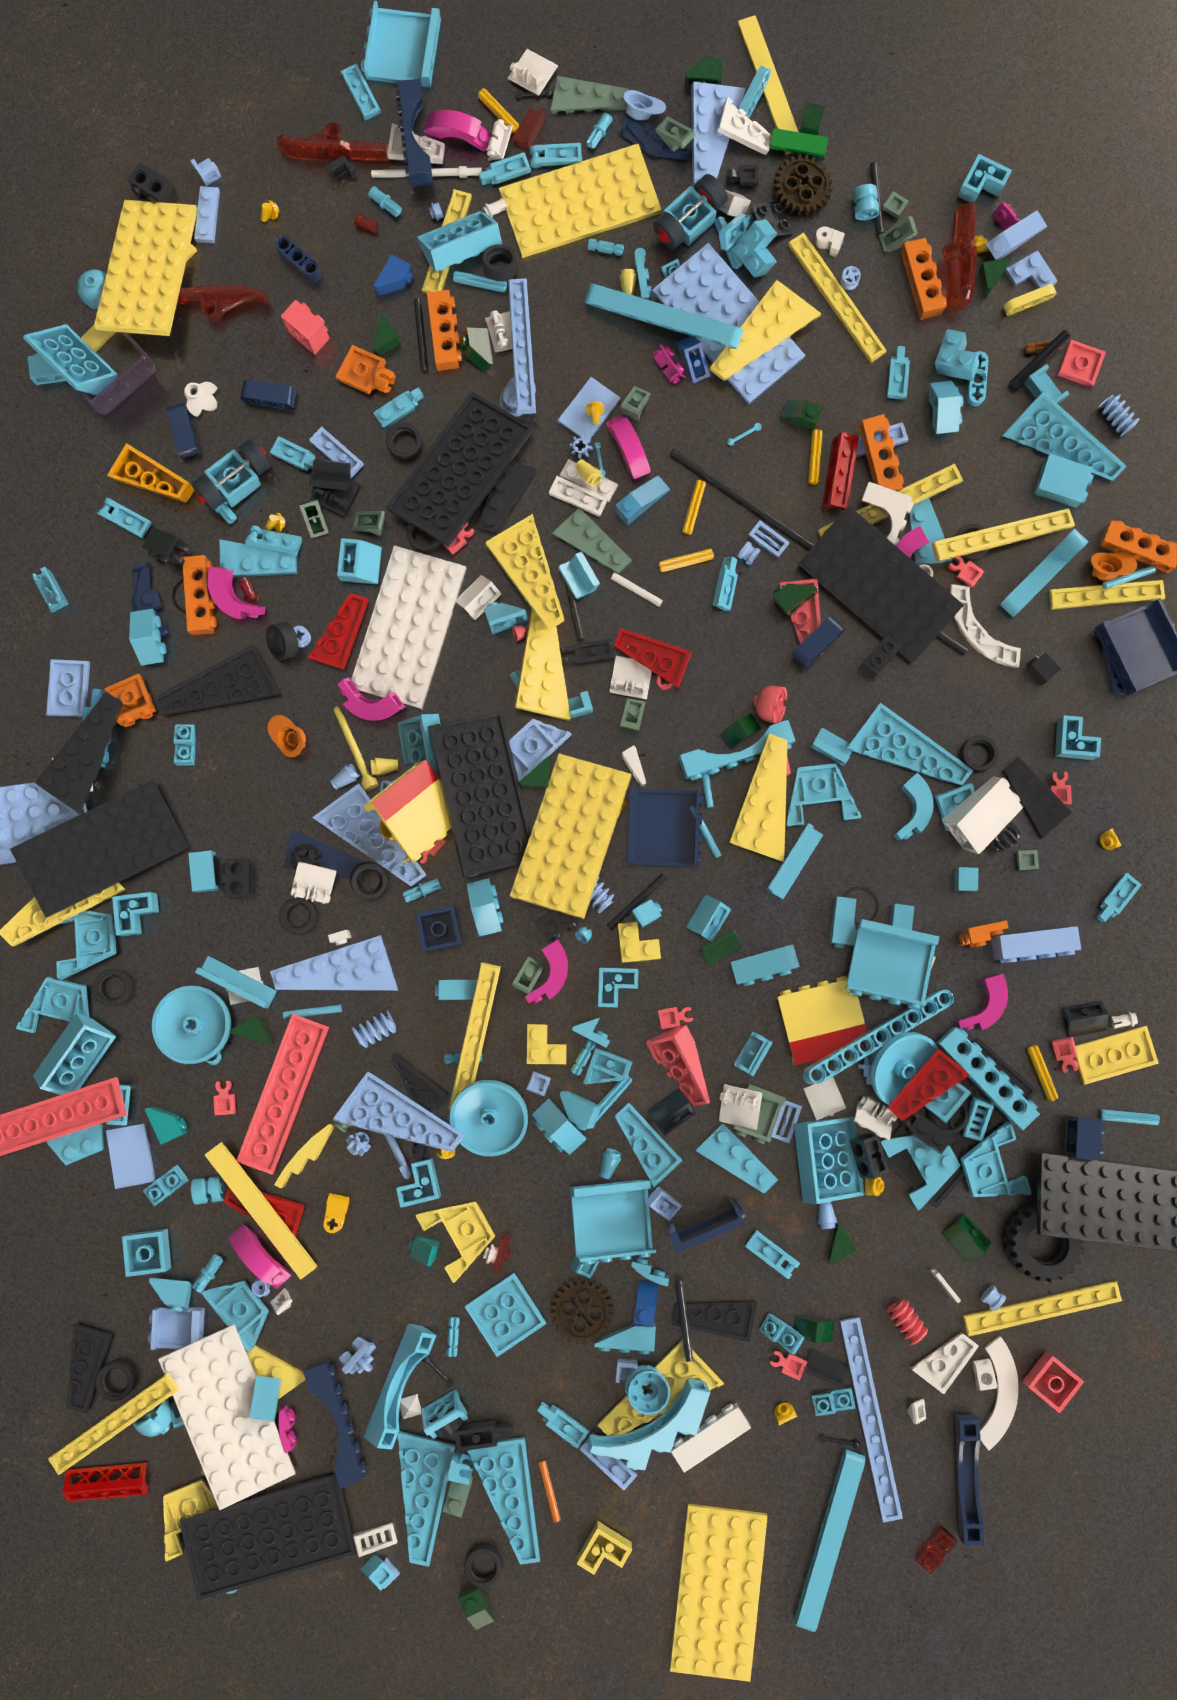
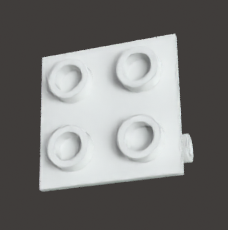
M526 49L519 62L511 64L510 70L512 72L508 79L539 96L558 65Z
M492 311L490 317L485 319L495 353L512 349L510 311L502 314Z
M616 656L609 693L647 699L652 671L634 659Z
M298 862L290 895L294 896V898L310 899L312 902L329 903L337 870Z
M724 1084L723 1093L721 1092L720 1095L722 1103L719 1121L757 1130L762 1093Z
M863 1096L858 1101L854 1121L861 1127L875 1132L877 1136L890 1140L892 1123L898 1117L887 1107L885 1109V1105H882L879 1111H877L880 1102L869 1096Z

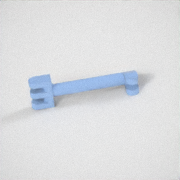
M384 1134L400 1166L399 1169L405 1179L412 1178L413 1171L410 1165L407 1164L395 1138Z

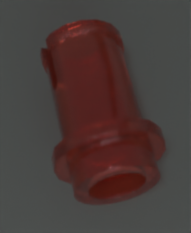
M357 213L354 218V224L357 228L362 227L373 233L377 231L378 221L365 217L363 213Z
M250 578L240 579L238 584L244 594L243 599L247 603L256 601L258 593L254 591Z

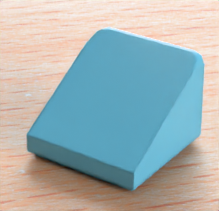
M574 1257L570 1268L590 1279L600 1261L593 1260V1264L583 1265L575 1260Z

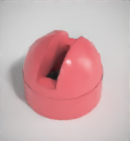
M522 625L512 627V634L516 641L523 640L527 636L526 627Z

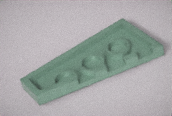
M558 76L551 114H557L558 111L574 113L577 110L592 112L595 109H601L602 111L626 110L627 103L624 101L623 96L629 89Z
M580 508L552 533L553 536L562 539L566 544L575 547L586 556H590L617 574L622 572L632 562Z

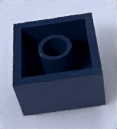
M454 906L415 914L424 953L463 945Z
M1067 1115L1065 1155L1075 1158L1100 1160V1155H1103L1104 1150L1101 1143V1136L1104 1135L1105 1130L1102 1120Z

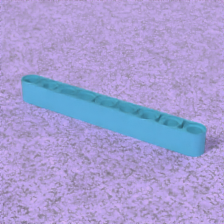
M590 283L584 301L586 304L733 349H738L744 331L727 323Z
M949 990L931 993L925 998L928 1013L924 1011V1007H920V1010L904 1009L807 1067L803 1072L804 1081L808 1084L823 1083L883 1047L893 1037L908 1032L948 1008L954 1001L953 994ZM940 995L944 998L943 1004L939 1000ZM909 1013H910V1014L912 1015V1017H913V1021H912V1022H910V1021L908 1020V1014H909ZM893 1023L897 1025L896 1032L892 1029ZM877 1032L881 1034L880 1042L876 1038ZM861 1042L865 1043L866 1047L864 1051H862L860 1048ZM845 1051L850 1055L848 1061L844 1058ZM829 1061H832L834 1065L833 1070L828 1068ZM813 1070L817 1072L816 1080H813L811 1076Z
M846 1449L843 1452L795 1615L794 1625L812 1632H815L818 1627L864 1469L865 1455Z

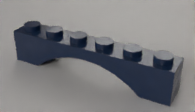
M420 79L398 81L399 89H395L397 101H401V104H398L397 107L399 117L402 116L403 120H399L400 132L405 134L401 135L402 147H406V151H403L404 163H408V166L405 167L406 179L410 178L411 186L433 184L430 156L418 145L412 132L414 121L423 108Z
M329 1360L306 1367L303 1373L309 1391L326 1404L337 1424L339 1451L334 1472L339 1488L360 1482L364 1479L367 1469L365 1462L361 1461L359 1453H361L358 1441L355 1442L353 1437L355 1433L353 1424L347 1418V1405L345 1402H342L340 1396L342 1395L341 1386L339 1383H336L334 1377L336 1376L335 1367L333 1364H330Z
M955 1414L959 1539L964 1545H984V1524L978 1480V1459L981 1442L980 1420L975 1414Z

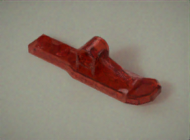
M329 122L321 133L308 136V138H294L286 134L277 137L278 148L287 156L299 160L332 161L345 156L347 160L388 161L387 143L344 141L341 127L336 122Z
M974 202L957 206L954 243L945 245L942 249L943 259L950 265L946 307L952 312L963 310L971 302L974 293L977 247L974 241L977 205Z
M246 285L198 286L180 288L177 301L183 304H188L190 301H201L202 313L209 320L216 322L222 318L224 312L237 307V305L246 301L267 303L268 296ZM215 307L214 313L209 314V310Z

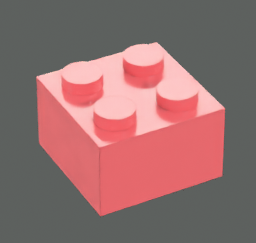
M295 300L281 315L288 333L315 355L330 339L327 333L328 329L324 325L325 321L319 315H313L311 309L305 303L300 304Z
M1045 1351L1022 1381L1058 1413H1061L1084 1383L1082 1379L1047 1351Z

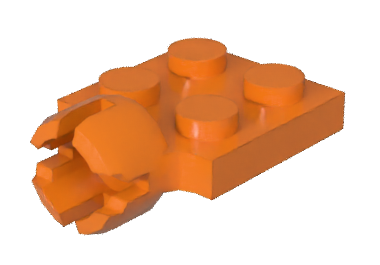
M352 345L336 375V379L370 394L373 389H378L384 393L389 392L392 388L388 384L394 385L396 376L393 371L384 367L386 364L385 359Z

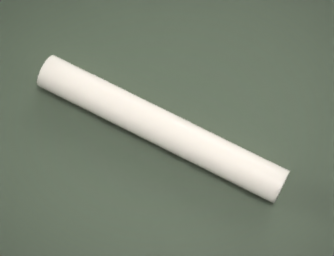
M613 573L611 577L613 581L656 606H661L663 600L617 573Z

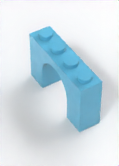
M838 896L834 898L829 942L834 944V948L846 949V946L855 945L857 929L854 923L856 899ZM893 904L891 906L889 925L912 930L914 906Z

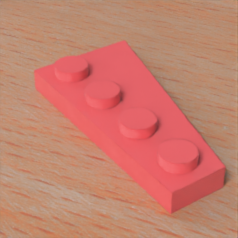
M817 579L780 583V586H785L788 583L813 585L817 588L818 591ZM819 593L790 615L800 644L821 625Z

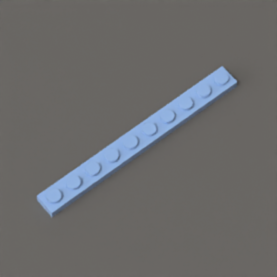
M859 1316L839 1320L883 1523L903 1519Z

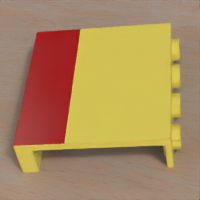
M426 760L416 763L363 805L367 812L372 810L377 812L406 853V857L402 860L403 863L417 861L421 857L420 853L434 847V842L437 839L439 841L448 835L447 831L451 829L440 779Z
M847 976L838 977L836 982L830 984L828 980L818 982V987L810 988V985L798 987L799 991L791 993V989L779 992L780 996H777L776 1000L779 1002L793 1056L791 1057L793 1065L822 1059L867 1032L858 996L851 995L850 991L845 990ZM861 1042L860 1048L863 1049L866 1046L864 1042Z

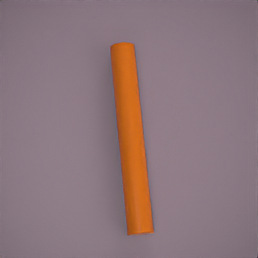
M541 1460L538 1462L552 1520L554 1523L559 1522L561 1518L546 1460Z

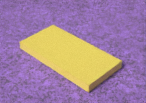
M1147 1026L1075 1046L1078 1056L1074 1059L1078 1063V1072L1083 1085L1159 1064Z

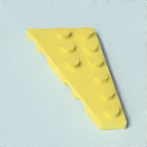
M531 514L485 543L491 554L549 631L562 623L564 616L556 595L534 517Z
M531 608L514 708L569 721L571 717L557 628L555 626L548 631Z
M768 734L729 843L784 862L786 739Z
M117 883L48 918L45 917L34 897L0 929V935L14 947L125 891V889Z
M682 1339L655 1366L663 1374L670 1388V1398L663 1410L654 1415H644L637 1412L631 1406L626 1395L598 1423V1426L607 1436L627 1433L633 1430V1428L647 1423L659 1415H663L682 1392L687 1378L705 1381L709 1390L724 1385V1382L693 1349V1361L686 1362ZM649 1384L642 1386L643 1390H650Z

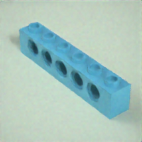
M952 1027L936 1044L948 1057L970 1074L968 1078L1017 1129L1024 1130L1040 1115L1036 1111L1038 1107L1030 1099L1027 1101L1022 1096L1024 1093L1018 1086H1012L1008 1081L1010 1078L1002 1070L999 1072L994 1067L996 1063L990 1057H985L981 1053L982 1049L975 1042L971 1043L967 1039L968 1034L962 1028ZM959 1043L965 1045V1051L962 1054L957 1051ZM974 1057L979 1060V1065L976 1068H973L971 1065V1060ZM987 1072H991L993 1075V1079L990 1082L985 1080ZM1002 1086L1007 1091L1003 1097L999 1095V1089ZM1018 1100L1020 1109L1014 1111L1013 1103Z

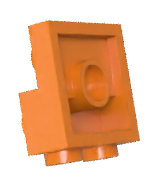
M140 674L104 688L105 692L107 691L123 703L117 720L121 726H132L135 724V720L139 718L148 719L156 711L151 695L148 693Z
M1007 921L960 930V945L969 944L970 948L986 945L985 941L991 940L993 935L1002 934L1003 929L1008 928Z

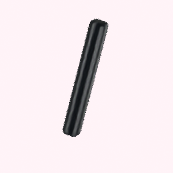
M1066 330L1062 331L1010 381V385L1014 389H1018L1030 375L1035 373L1070 339L1071 335Z

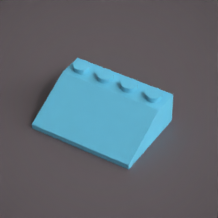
M67 324L24 335L23 339L75 390L94 395H101L112 391L118 374Z
M855 1117L794 1124L803 1203L820 1204L864 1195L863 1180L859 1176L849 1141L857 1137Z

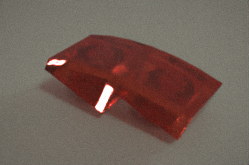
M941 1526L916 1557V1562L928 1573L932 1574L944 1562V1557L958 1544L957 1539Z

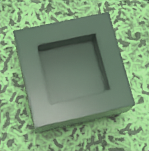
M893 191L882 210L898 219L909 201Z
M1037 850L1016 852L1018 871L1039 869Z

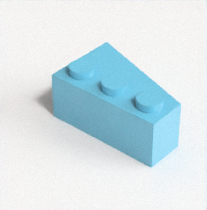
M793 945L731 962L736 983H743V986L755 984L754 980L759 978L762 981L773 979L772 975L780 973V976L791 974V969L800 967Z

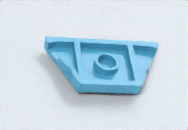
M245 1280L203 1291L201 1294L227 1326L235 1324L244 1347L248 1352H251L267 1318L269 1309L259 1297L252 1293L251 1287Z

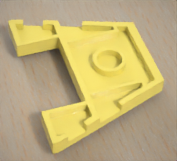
M476 1201L415 1215L424 1231L442 1221L462 1257L444 1267L453 1283L459 1279L496 1236Z
M203 1478L168 1492L163 1496L166 1561L184 1554V1549L178 1535L179 1532H182L179 1522L180 1518L218 1507L210 1486Z

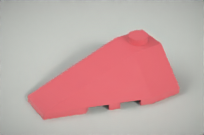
M687 1025L671 1028L646 1041L654 1060L665 1067L669 1078L673 1077L679 1084V1090L693 1107L710 1102L695 1041Z

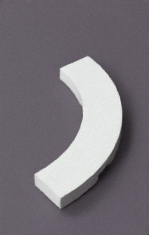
M951 584L949 592L964 604L953 618L966 641L988 659L1005 666L1018 668L1021 648L1006 645L989 636L973 615L969 594L970 586Z
M1001 1336L996 1337L984 1347L992 1360L998 1383L994 1409L980 1428L981 1441L988 1450H991L1007 1431L1013 1419L1018 1400L1016 1366Z

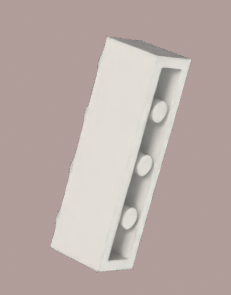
M730 1403L717 1416L714 1414L705 1420L706 1423L699 1427L697 1435L688 1434L684 1438L678 1437L675 1439L671 1453L684 1473L751 1429L748 1420L737 1403L733 1405Z

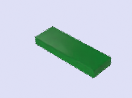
M774 128L770 149L825 158L828 137Z

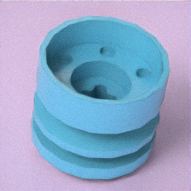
M650 1365L638 1366L637 1369H633L628 1374L625 1381V1392L631 1406L637 1412L644 1415H654L662 1411L670 1398V1388L663 1374L657 1368ZM649 1384L650 1390H643L642 1386Z

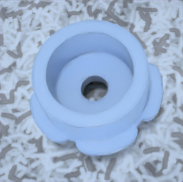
M439 202L431 203L432 207L429 208L432 219L436 218L439 221L440 218L444 217Z
M259 1278L251 1285L252 1293L259 1298L267 1296L270 1292V1284H265Z

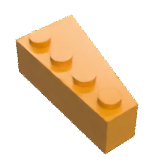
M127 443L107 475L115 481L187 503L194 492L191 483Z

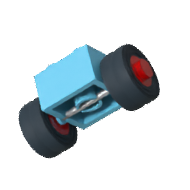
M705 174L695 183L694 188L692 186L687 188L653 222V229L662 243L670 249H675L682 242L687 246L692 244L714 223L716 210L727 201V193L724 187L714 176Z
M248 439L237 448L241 457L233 449L204 471L205 475H201L191 483L197 493L196 497L202 504L205 503L212 511L221 506L225 501L231 508L261 486L257 475H261L271 465L263 448L251 439Z

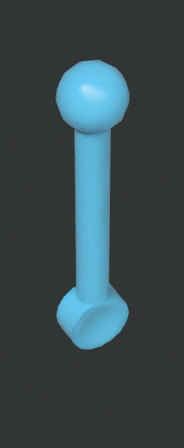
M756 423L748 431L733 439H728L727 444L732 446L734 442L754 431H760L761 424Z
M596 442L594 448L597 451L599 470L603 478L606 472L602 466L601 443Z

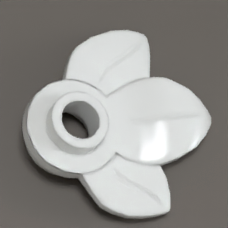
M189 383L185 387L184 394L188 399L186 406L192 415L198 417L202 409L205 411L217 409V401L213 397L217 387L213 383ZM192 391H197L195 395H191Z

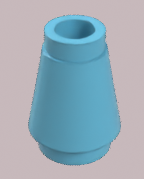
M607 1148L603 1152L599 1176L610 1179L621 1161L620 1152L611 1148Z

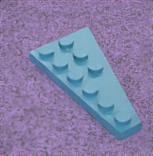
M1044 391L1002 434L1004 437L1018 441L1048 455L1053 454L1093 467L1092 473L1112 481L1127 467Z
M882 703L877 706L846 748L847 750L958 786H962L973 772V769Z
M399 1431L397 1437L399 1441L409 1562L429 1567L448 1483L449 1468L456 1443Z
M525 1437L499 1440L498 1445L495 1447L469 1450L468 1454H470L475 1469L480 1475L482 1484L495 1512H497L502 1527L507 1533L520 1565L540 1562Z

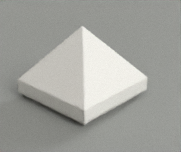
M285 1288L271 1301L277 1315L290 1308L292 1299Z
M418 1394L401 1398L400 1409L403 1419L422 1414Z
M924 1399L912 1403L907 1409L913 1424L926 1420Z

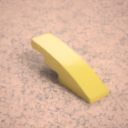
M333 1123L327 1125L314 1135L294 1155L274 1184L279 1188L285 1187L292 1172L298 1175L302 1172L308 1159L313 1161L318 1159L335 1127Z

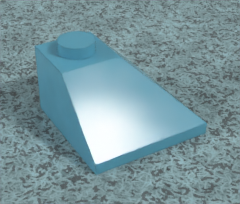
M497 602L487 605V608H484L492 634L528 622L525 609L505 603L498 604Z

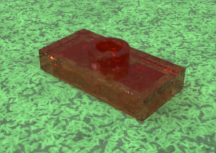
M503 1234L492 1270L494 1275L499 1276L503 1261H508L511 1250H507L511 1234Z

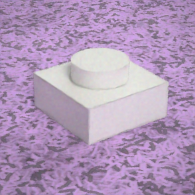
M349 930L330 934L328 937L330 943H336V946L348 943L347 939L351 938Z

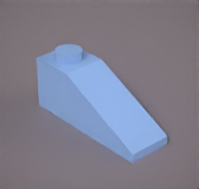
M1037 210L1000 233L986 245L996 260L1003 259L1045 229L1047 225Z

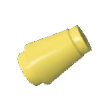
M623 269L619 275L622 292L634 296L637 274H635L634 269Z
M583 459L575 465V468L587 485L594 487L601 481V471Z
M375 758V760H370L372 775L381 776L399 771L397 759Z

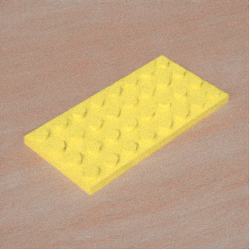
M639 144L499 188L501 198L504 199L507 206L506 212L522 258L640 221L662 212Z
M124 200L94 327L96 330L170 336L198 209L196 205L161 202L154 204L148 201Z
M558 754L549 780V786L546 789L510 894L512 898L582 919L585 918L632 777L630 773Z
M688 1504L670 1672L750 1682L767 1513Z

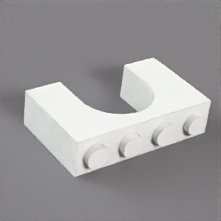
M868 482L861 501L879 507L888 514L891 521V529L886 538L897 546L900 540L897 538L899 531L903 532L907 522L904 520L906 512L910 513L914 502H911L912 497Z

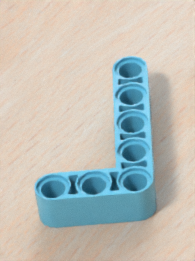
M1074 529L1010 593L1000 606L1014 617L1089 541Z

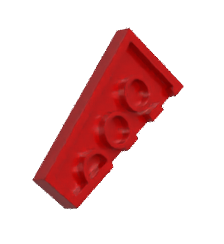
M350 593L338 610L336 617L330 622L322 638L320 637L316 647L307 658L344 670L369 599Z
M620 628L614 643L615 648L679 689L692 654L691 651Z
M938 1049L887 1109L903 1122L967 1078L970 1074Z
M228 1186L223 1203L243 1215L253 1218ZM261 1192L296 1237L305 1205Z

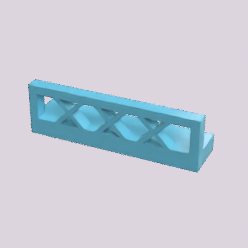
M810 823L805 826L766 889L781 900L786 896L823 836L814 830V826Z
M210 956L207 957L202 968L198 967L195 972L263 1008H269L277 993L276 990Z

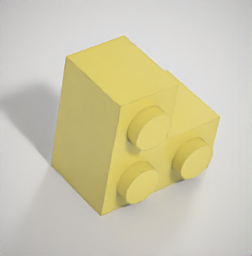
M637 922L618 924L622 963L661 959L659 939L639 941Z
M527 1024V1064H566L567 1044H547L548 1025Z
M597 1521L577 1555V1565L594 1575L605 1557L622 1568L632 1551V1542Z

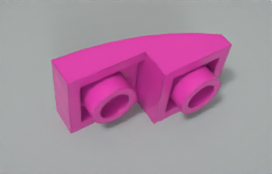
M288 1405L283 1406L279 1413V1434L285 1453L293 1450L297 1441L294 1432L289 1430L295 1424L294 1420L296 1418L293 1410L289 1409Z

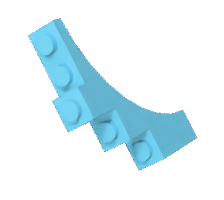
M687 1378L682 1392L673 1405L656 1420L635 1431L610 1436L589 1435L587 1443L590 1453L596 1456H609L617 1460L624 1459L626 1467L632 1470H645L652 1449L657 1452L671 1453L677 1432L685 1435H697L710 1395L707 1383Z

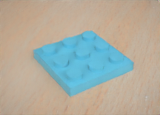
M515 1272L465 1305L466 1310L496 1357L547 1323Z

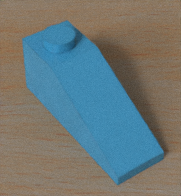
M656 476L617 503L615 512L628 526L668 493L670 488L659 476Z

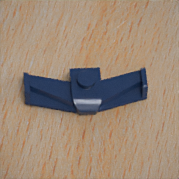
M628 116L625 117L620 136L633 145L639 144L640 149L646 155L654 158L662 157L688 161L692 152V141L684 148L678 147L673 152L657 134L655 129L658 126L652 124L650 131H647L629 119Z
M148 562L136 565L132 569L133 598L131 605L133 611L153 609L156 616H159L156 610L161 609L162 605L158 590L156 588L151 590V565ZM160 618L161 627L158 628L160 636L170 635Z

